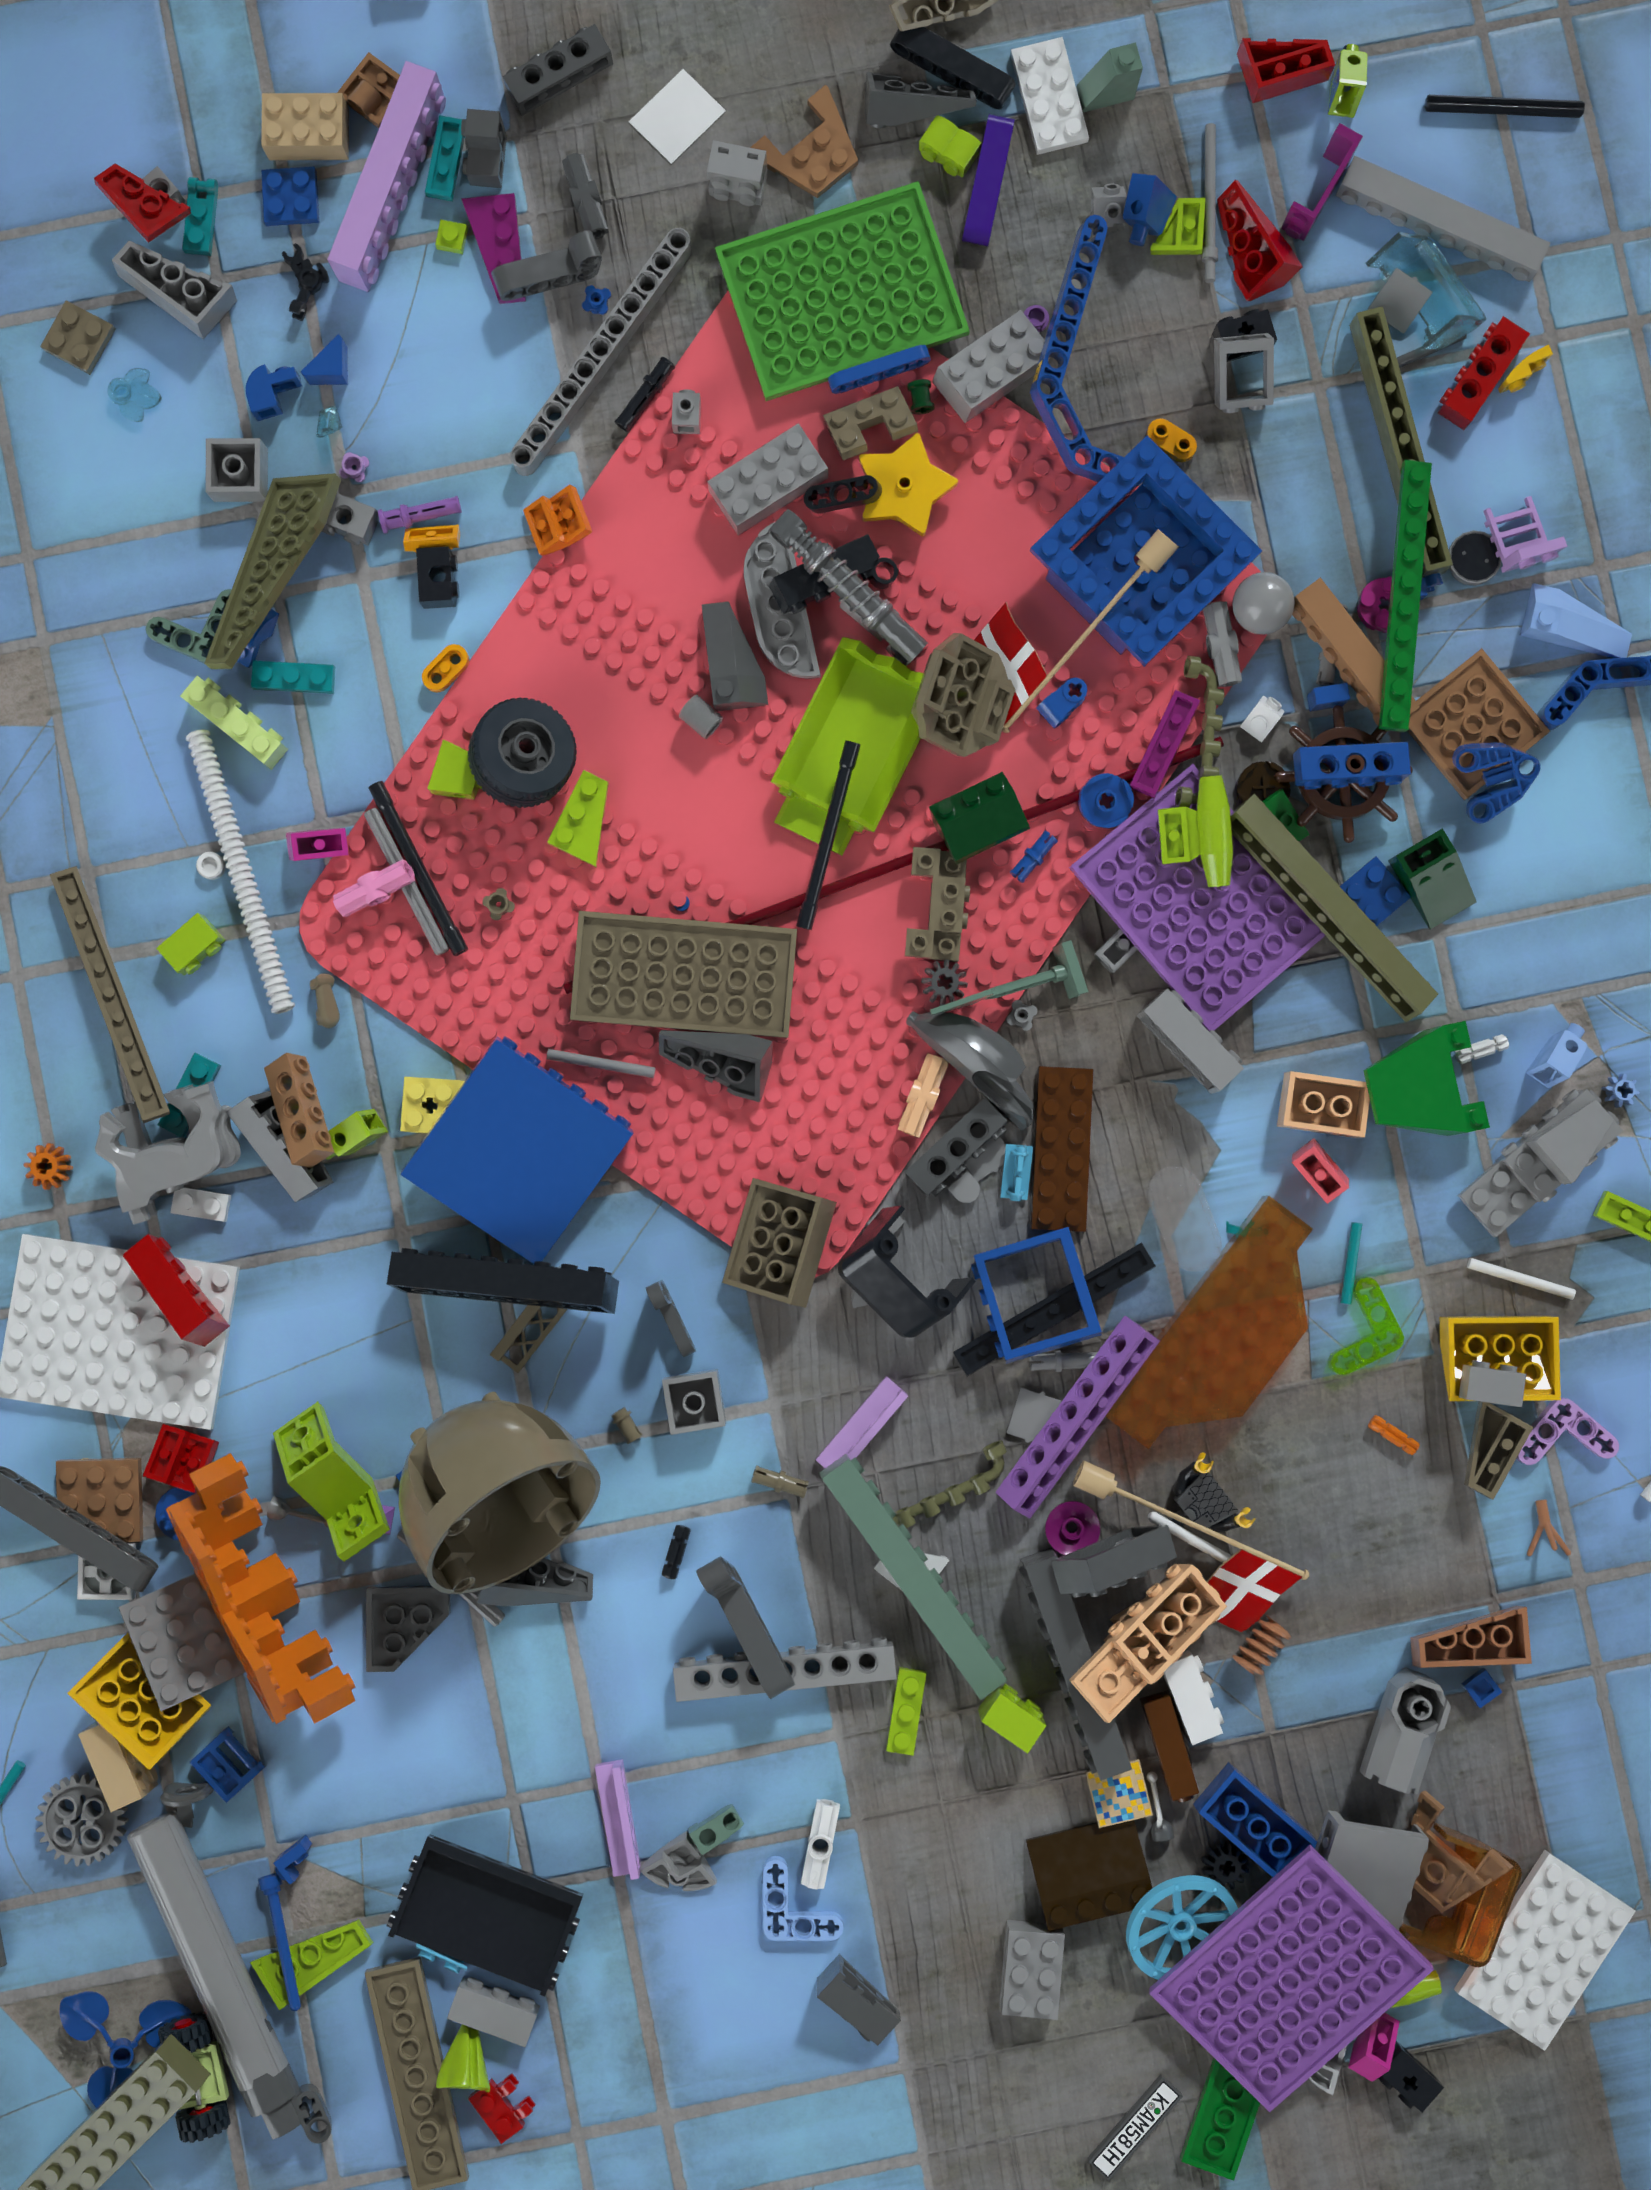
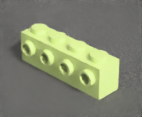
M197 675L180 697L272 770L288 751V748L281 743L284 738L272 728L268 731L264 730L260 726L263 721L251 711L247 715L239 709L242 704L230 694L226 698L218 692L221 687L209 677L204 681Z

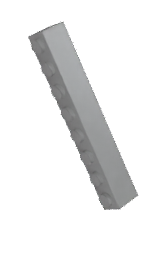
M1355 155L1336 193V196L1341 198L1346 204H1355L1362 207L1371 215H1380L1389 219L1396 226L1407 227L1420 237H1429L1436 240L1445 248H1454L1463 252L1466 257L1481 260L1487 263L1490 268L1508 272L1520 281L1530 282L1538 272L1550 246V242Z

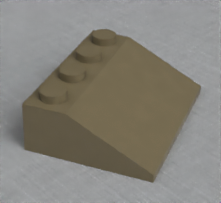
M753 1178L722 1283L790 1305L806 1308L837 1202Z

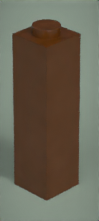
M1167 1691L1140 1698L1168 1793L1172 1801H1189L1194 1798L1193 1795L1199 1794V1790L1171 1698Z

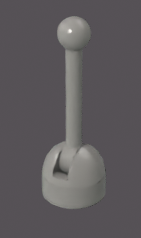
M275 1496L272 1497L267 1518L281 1520L287 1515L324 1523L328 1527L327 1521L323 1517L292 1510L289 1508L286 1500Z

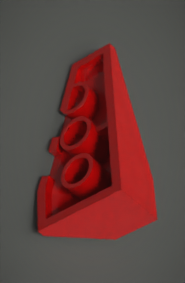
M1234 180L1217 199L1223 230L1227 231L1229 239L1228 253L1229 256L1233 257L1235 266L1233 271L1234 280L1245 299L1252 301L1283 287L1303 266L1291 246L1240 182Z

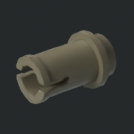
M623 1407L611 1415L613 1418L612 1424L616 1423L627 1444L643 1434L629 1415L631 1411H627Z

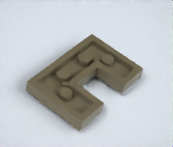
M898 386L823 415L824 422L842 460L868 451L867 443L861 431L884 422L893 441L918 432L917 423Z

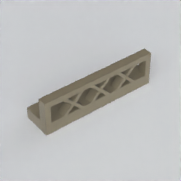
M527 1305L491 1352L490 1356L497 1361L501 1360L515 1372L519 1373L567 1309L557 1308V1314L554 1318L543 1319L541 1306ZM538 1313L539 1320L532 1321ZM550 1322L544 1330L543 1323ZM539 1323L541 1333L539 1338L526 1341L525 1328L530 1324ZM521 1335V1336H522V1342H516V1343H515V1341H516V1340L519 1338V1336ZM526 1344H533V1346L527 1352ZM523 1345L524 1357L518 1365L505 1356L512 1346Z

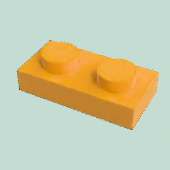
M459 525L405 529L403 539L405 552H416V548L447 546L450 550L459 548L460 529Z

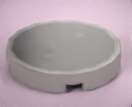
M1473 530L1461 534L1452 542L1449 547L1453 564L1450 567V571L1457 581L1464 585L1476 586L1487 582L1496 575L1501 566V558L1496 557L1495 553L1498 550L1495 542L1491 543L1490 537L1492 536L1485 532Z

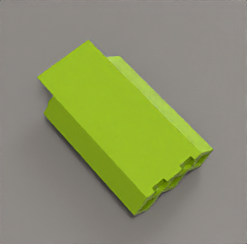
M842 637L771 780L773 784L779 787L778 792L786 797L774 823L814 843H820L839 771L845 740L859 743L861 747L855 768L852 771L832 851L842 856L854 831L862 833L864 829L875 832L921 739L919 737V727L911 710L923 673L911 671L894 657L875 653L859 640Z

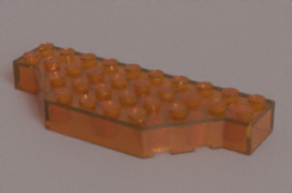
M1262 1196L1241 1224L1239 1231L1232 1236L1158 1335L1157 1339L1160 1342L1105 1416L1147 1449L1152 1446L1165 1427L1243 1417L1308 1329L1297 1250L1313 1228L1270 1196Z

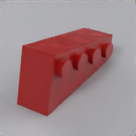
M147 1234L122 1254L181 1340L205 1347L230 1327V1325L186 1272L183 1263L170 1252L171 1247L163 1237L157 1238Z

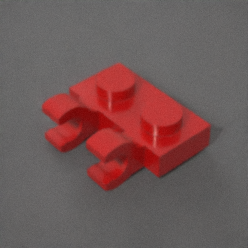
M513 2073L508 2075L499 2084H496L491 2078L489 2080L490 2092L475 2090L468 2098L501 2144L524 2127L525 2122L523 2119L533 2112L532 2108L536 2105L530 2096L525 2097L514 2107L506 2098V2096L516 2090L515 2086L519 2083Z

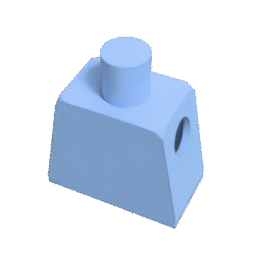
M1570 1023L1567 1030L1552 1036L1526 1073L1547 1088L1569 1079L1587 1048V1044L1581 1040L1585 1030L1578 1024Z

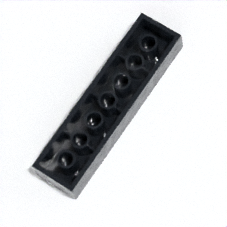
M402 1248L401 1252H391L386 1285L404 1293L615 1314L619 1281L611 1276L612 1273L605 1272L604 1268L590 1266L588 1271H585L571 1264H561V1268L551 1266V1263L535 1261L533 1266L524 1264V1261L519 1259H508L507 1263L497 1261L498 1258L481 1256V1260L471 1258V1255L455 1253L453 1258L444 1256L445 1253L428 1251V1255L418 1253V1250Z

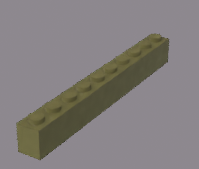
M1382 306L1356 313L1349 326L1398 504L1402 463L1405 460L1425 462ZM1431 482L1422 578L1435 573L1444 574L1453 565Z
M1255 794L1243 802L1230 815L1231 829L1234 837L1405 1022L1422 1014L1438 995L1430 983L1423 978L1394 944L1377 928L1375 923L1365 915L1338 883L1330 877Z

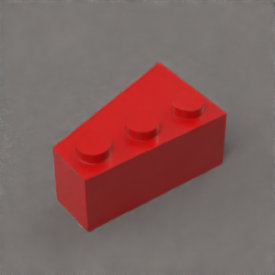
M1242 38L1237 52L1252 103L1328 81L1335 67L1328 40L1293 39L1292 42L1276 41V39L1251 41V38Z

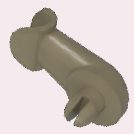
M323 973L310 981V989L315 990L318 1008L316 1011L317 1024L325 1028H333L340 1019V1013L332 991L334 977Z

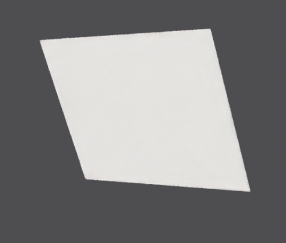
M682 69L629 123L672 164L726 110Z

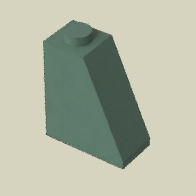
M1136 42L1109 49L1077 84L1076 89L1083 112L1134 100L1143 70Z

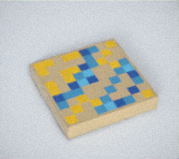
M1139 1759L1129 1761L1132 1770L1101 1781L1097 1772L1092 1774L1090 1770L1085 1771L1099 1828L1153 1816Z

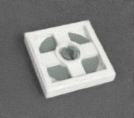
M127 1543L136 1549V1543ZM78 1556L77 1600L135 1599V1590L130 1589Z

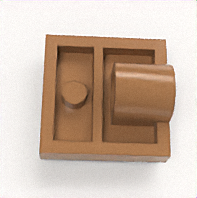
M368 52L337 93H343L346 103L350 108L379 128L400 75Z

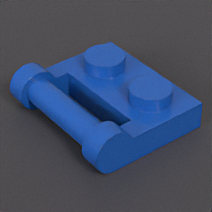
M229 1726L190 1761V1764L226 1803L266 1767L261 1761L257 1762L233 1736L232 1733L234 1731ZM224 1742L249 1771L243 1775L218 1747Z

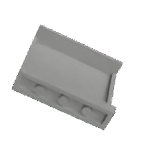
M1328 1810L1315 1850L1399 1931L1403 1924V1916L1407 1904L1411 1900V1892L1415 1880L1420 1873L1423 1856L1428 1850L1429 1838L1417 1824H1413L1411 1831L1345 1821L1338 1812Z

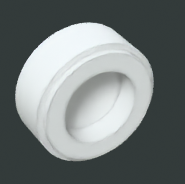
M205 852L199 856L196 868L198 873L204 878L215 880L224 874L226 864L224 859L217 853Z

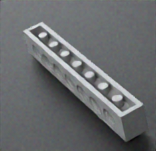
M879 1637L870 1640L871 1643L860 1644L859 1640H850L843 1642V1646L832 1647V1643L817 1644L816 1649L806 1650L805 1646L789 1647V1651L779 1652L784 1662L789 1663L793 1668L790 1674L795 1685L787 1690L897 1679L893 1641H887V1638ZM744 1651L734 1653V1657L723 1658L722 1654L706 1656V1660L696 1661L695 1657H685L679 1659V1663H675L673 1667L676 1702L766 1692L758 1677H754L750 1673L752 1666ZM864 1654H871L875 1658L870 1666L862 1665L859 1659ZM836 1657H844L847 1660V1665L842 1669H837L832 1665V1661ZM814 1659L820 1664L819 1669L814 1672L808 1671L804 1666L808 1660ZM726 1668H733L738 1676L733 1680H728L723 1676L722 1672ZM698 1671H706L710 1675V1680L701 1683L697 1681L695 1674Z

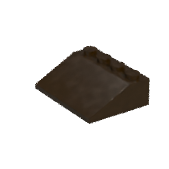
M1134 1820L1099 1828L1098 1823L1095 1822L1026 1839L1048 1931L1133 1911L1139 1900L1152 1889L1150 1875Z

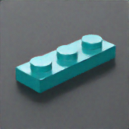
M439 115L425 188L426 197L453 202L465 139L461 134L462 119Z
M253 661L251 688L254 690L334 694L336 667L327 664Z
M194 1053L176 1089L192 1084L193 1087H197L214 1081L221 1065L198 1053ZM168 1103L167 1106L170 1114L161 1117L157 1125L184 1138L189 1129L186 1117L180 1109Z

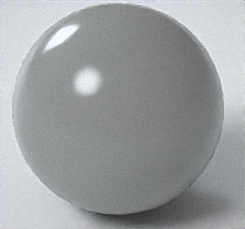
M1269 572L1256 573L1244 579L1237 587L1232 602L1233 613L1238 623L1245 630L1260 635L1271 634L1284 627L1290 620L1295 605L1294 594L1287 581L1279 575Z

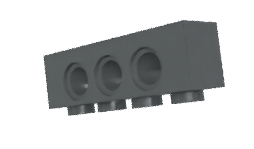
M593 24L590 27L581 28L574 36L567 40L558 41L550 50L543 54L538 53L534 55L527 63L520 67L511 68L502 77L508 94L521 116L613 65L610 48L597 26ZM577 53H585L582 57H575ZM554 66H562L559 70H552ZM531 79H539L537 83H528Z
M984 1097L910 1166L905 1173L927 1197L931 1194L936 1197L947 1187L944 1182L951 1175L956 1178L967 1168L964 1163L970 1157L977 1159L987 1149L984 1146L985 1143L991 1138L996 1141L1007 1131L1004 1127L1007 1124V1120ZM974 1124H982L986 1128V1133L983 1137L975 1138L971 1135L970 1129ZM956 1142H961L966 1146L965 1154L960 1157H956L950 1152L952 1144ZM933 1162H944L946 1171L942 1175H934L930 1170Z

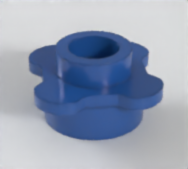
M593 285L587 286L585 289L586 299L582 303L583 309L594 314H606L608 312V299L611 298L610 290L607 288L602 290L596 289Z

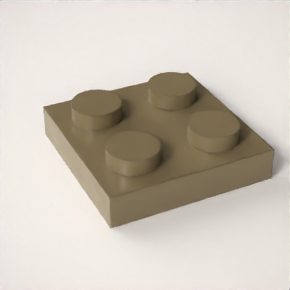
M66 300L40 347L49 354L91 375L116 328L109 322Z

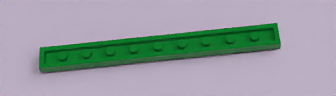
M1405 460L1401 468L1379 729L1399 732L1409 730L1432 463Z

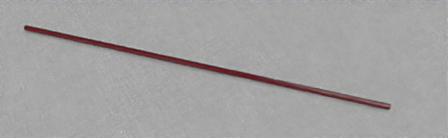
M1220 736L1214 738V741L1221 742V747L1224 746L1223 740ZM1201 744L1177 752L1170 767L1200 756ZM1138 767L1116 776L1131 782ZM1080 789L1023 810L1026 819L1030 820L1078 802ZM943 841L925 847L948 851ZM913 852L824 885L821 888L819 899L911 865ZM806 893L726 923L755 924L800 907ZM573 981L563 984L566 994L572 993Z

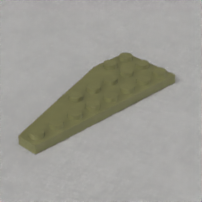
M335 473L272 479L204 663L210 669L233 668L321 533L341 483V479Z

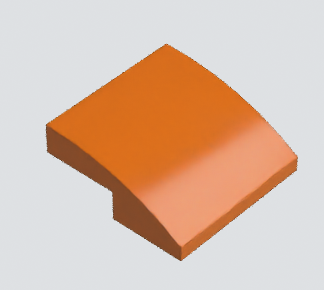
M570 484L550 499L542 496L523 509L538 553L542 556L568 547L592 533L577 489Z

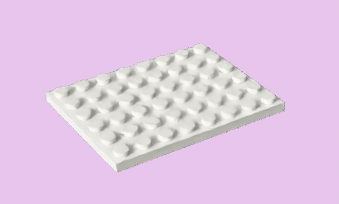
M22 1234L0 1362V1397L208 1430L213 1429L230 1327L205 1347L181 1340L122 1254L127 1249ZM176 1257L183 1263L186 1272L197 1283L218 1312L231 1325L240 1267Z

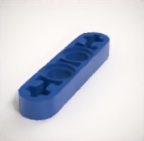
M918 345L836 372L828 377V382L832 393L839 394L922 367L931 361V357L926 345Z

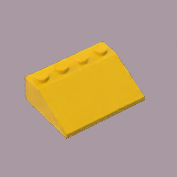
M1439 1317L1440 1347L1449 1401H1473L1459 1398L1463 1364L1472 1366L1473 1360L1490 1363L1489 1368L1499 1370L1500 1364L1516 1366L1517 1372L1526 1374L1523 1401L1561 1400L1559 1317Z
M129 1633L67 1693L148 1770L152 1769L211 1707V1704L198 1694L160 1711Z

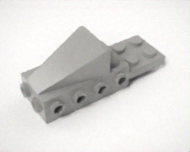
M1573 1089L1562 1098L1564 1102L1557 1108L1552 1107L1542 1115L1543 1120L1536 1126L1533 1124L1524 1130L1521 1134L1523 1136L1516 1143L1512 1142L1501 1151L1502 1155L1495 1160L1496 1163L1457 1195L1492 1237H1497L1535 1203L1547 1202L1557 1193L1555 1189L1561 1184L1566 1185L1575 1182L1584 1167L1589 1166L1598 1158L1596 1154L1601 1149H1608L1619 1140L1616 1136L1623 1131L1618 1125L1620 1122L1612 1112L1606 1111L1600 1103L1602 1101L1595 1092L1588 1091V1089Z

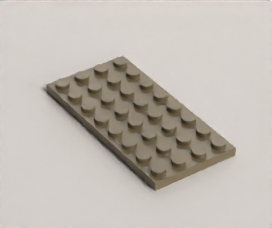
M579 911L570 1020L788 1038L797 929Z

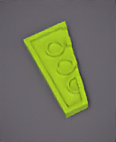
M359 1919L289 1946L299 1996L374 1943ZM275 1951L252 1960L250 1964L278 2009L281 2010L289 2002L279 1952Z

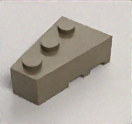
M1478 1401L1464 1485L1494 1500L1533 1427L1491 1403Z

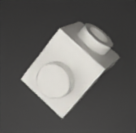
M1262 696L1240 727L1262 743L1285 711L1281 709L1282 705L1276 699Z

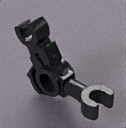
M295 243L293 246L297 254L294 257H289L283 251L282 256L298 279V287L300 289L297 299L292 300L289 306V312L293 313L292 318L303 321L307 310L306 304L310 295H314L321 289L322 283H328L330 280L323 265L319 262L315 264L318 271L313 269L308 258L304 260V253L301 247Z

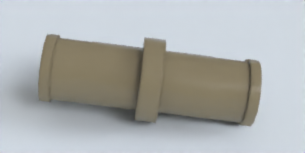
M756 1465L751 1479L752 1483L773 1488L774 1492L780 1493V1491L800 1496L801 1498H804L806 1494V1487L809 1481L785 1475L786 1472L781 1470L778 1473Z

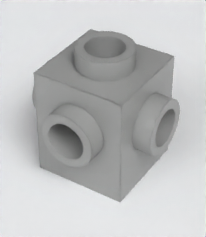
M1110 183L1104 185V187H1092L1090 215L1103 217L1108 227H1115L1120 223H1125L1123 212L1127 195L1124 186Z

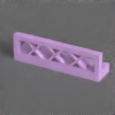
M885 1376L818 1455L816 1461L824 1468H827L845 1454L848 1455L850 1460L857 1457L908 1397L907 1393Z
M623 1759L596 1764L595 1771L613 1877L630 1874L631 1880L639 1879L641 1863Z

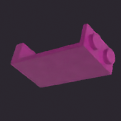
M1339 123L1323 155L1324 158L1335 163L1339 168L1314 211L1295 201L1293 202L1281 227L1289 237L1302 241L1306 239L1349 165L1363 137L1362 135Z

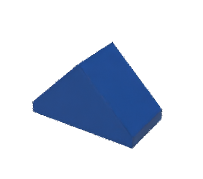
M339 334L300 371L309 385H348V347Z

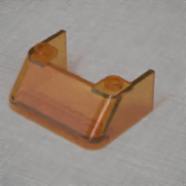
M1438 1823L1433 1825V1828L1445 1840L1455 1843L1454 1851L1474 1869L1478 1867L1489 1850L1494 1849L1471 1836ZM1494 1849L1514 1866L1510 1871L1456 1904L1451 1918L1437 1914L1427 1920L1423 1931L1406 1924H1402L1399 1931L1409 1942L1473 1967L1485 1966L1491 1960L1521 1880L1522 1871L1519 1864L1509 1856Z

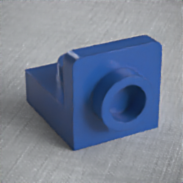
M306 1835L282 1852L273 1863L276 1866L275 1871L279 1878L283 1881L286 1880L289 1885L295 1882L300 1875L295 1866L308 1856L307 1850L312 1845V1842Z

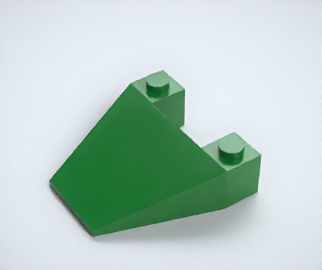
M1466 1021L1423 1030L1363 1070L1375 1124L1444 1136L1490 1128L1484 1101L1462 1105L1450 1052L1472 1047Z

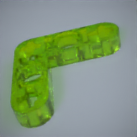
M1361 1277L1354 1282L1353 1295L1372 1333L1330 1354L1328 1358L1329 1368L1339 1375L1350 1374L1398 1350L1404 1343L1403 1332L1376 1280L1369 1277ZM1363 1282L1366 1285H1372L1369 1294L1373 1299L1378 1297L1379 1301L1371 1302L1367 1306L1365 1305V1302L1370 1300L1366 1294H1360L1359 1290L1363 1288ZM1376 1306H1381L1385 1311L1384 1319L1379 1322L1374 1321L1371 1317V1311ZM1387 1332L1396 1334L1397 1337L1393 1339L1394 1344L1384 1343L1380 1345L1383 1349L1380 1352L1379 1345L1373 1338L1376 1337L1377 1341H1382L1387 1338ZM1366 1342L1370 1343L1373 1347V1353L1369 1358H1363L1359 1354V1347ZM1352 1349L1354 1357L1359 1362L1356 1364L1355 1360L1351 1359L1345 1363V1369L1336 1367L1337 1357L1339 1355L1342 1358L1352 1356L1349 1352Z

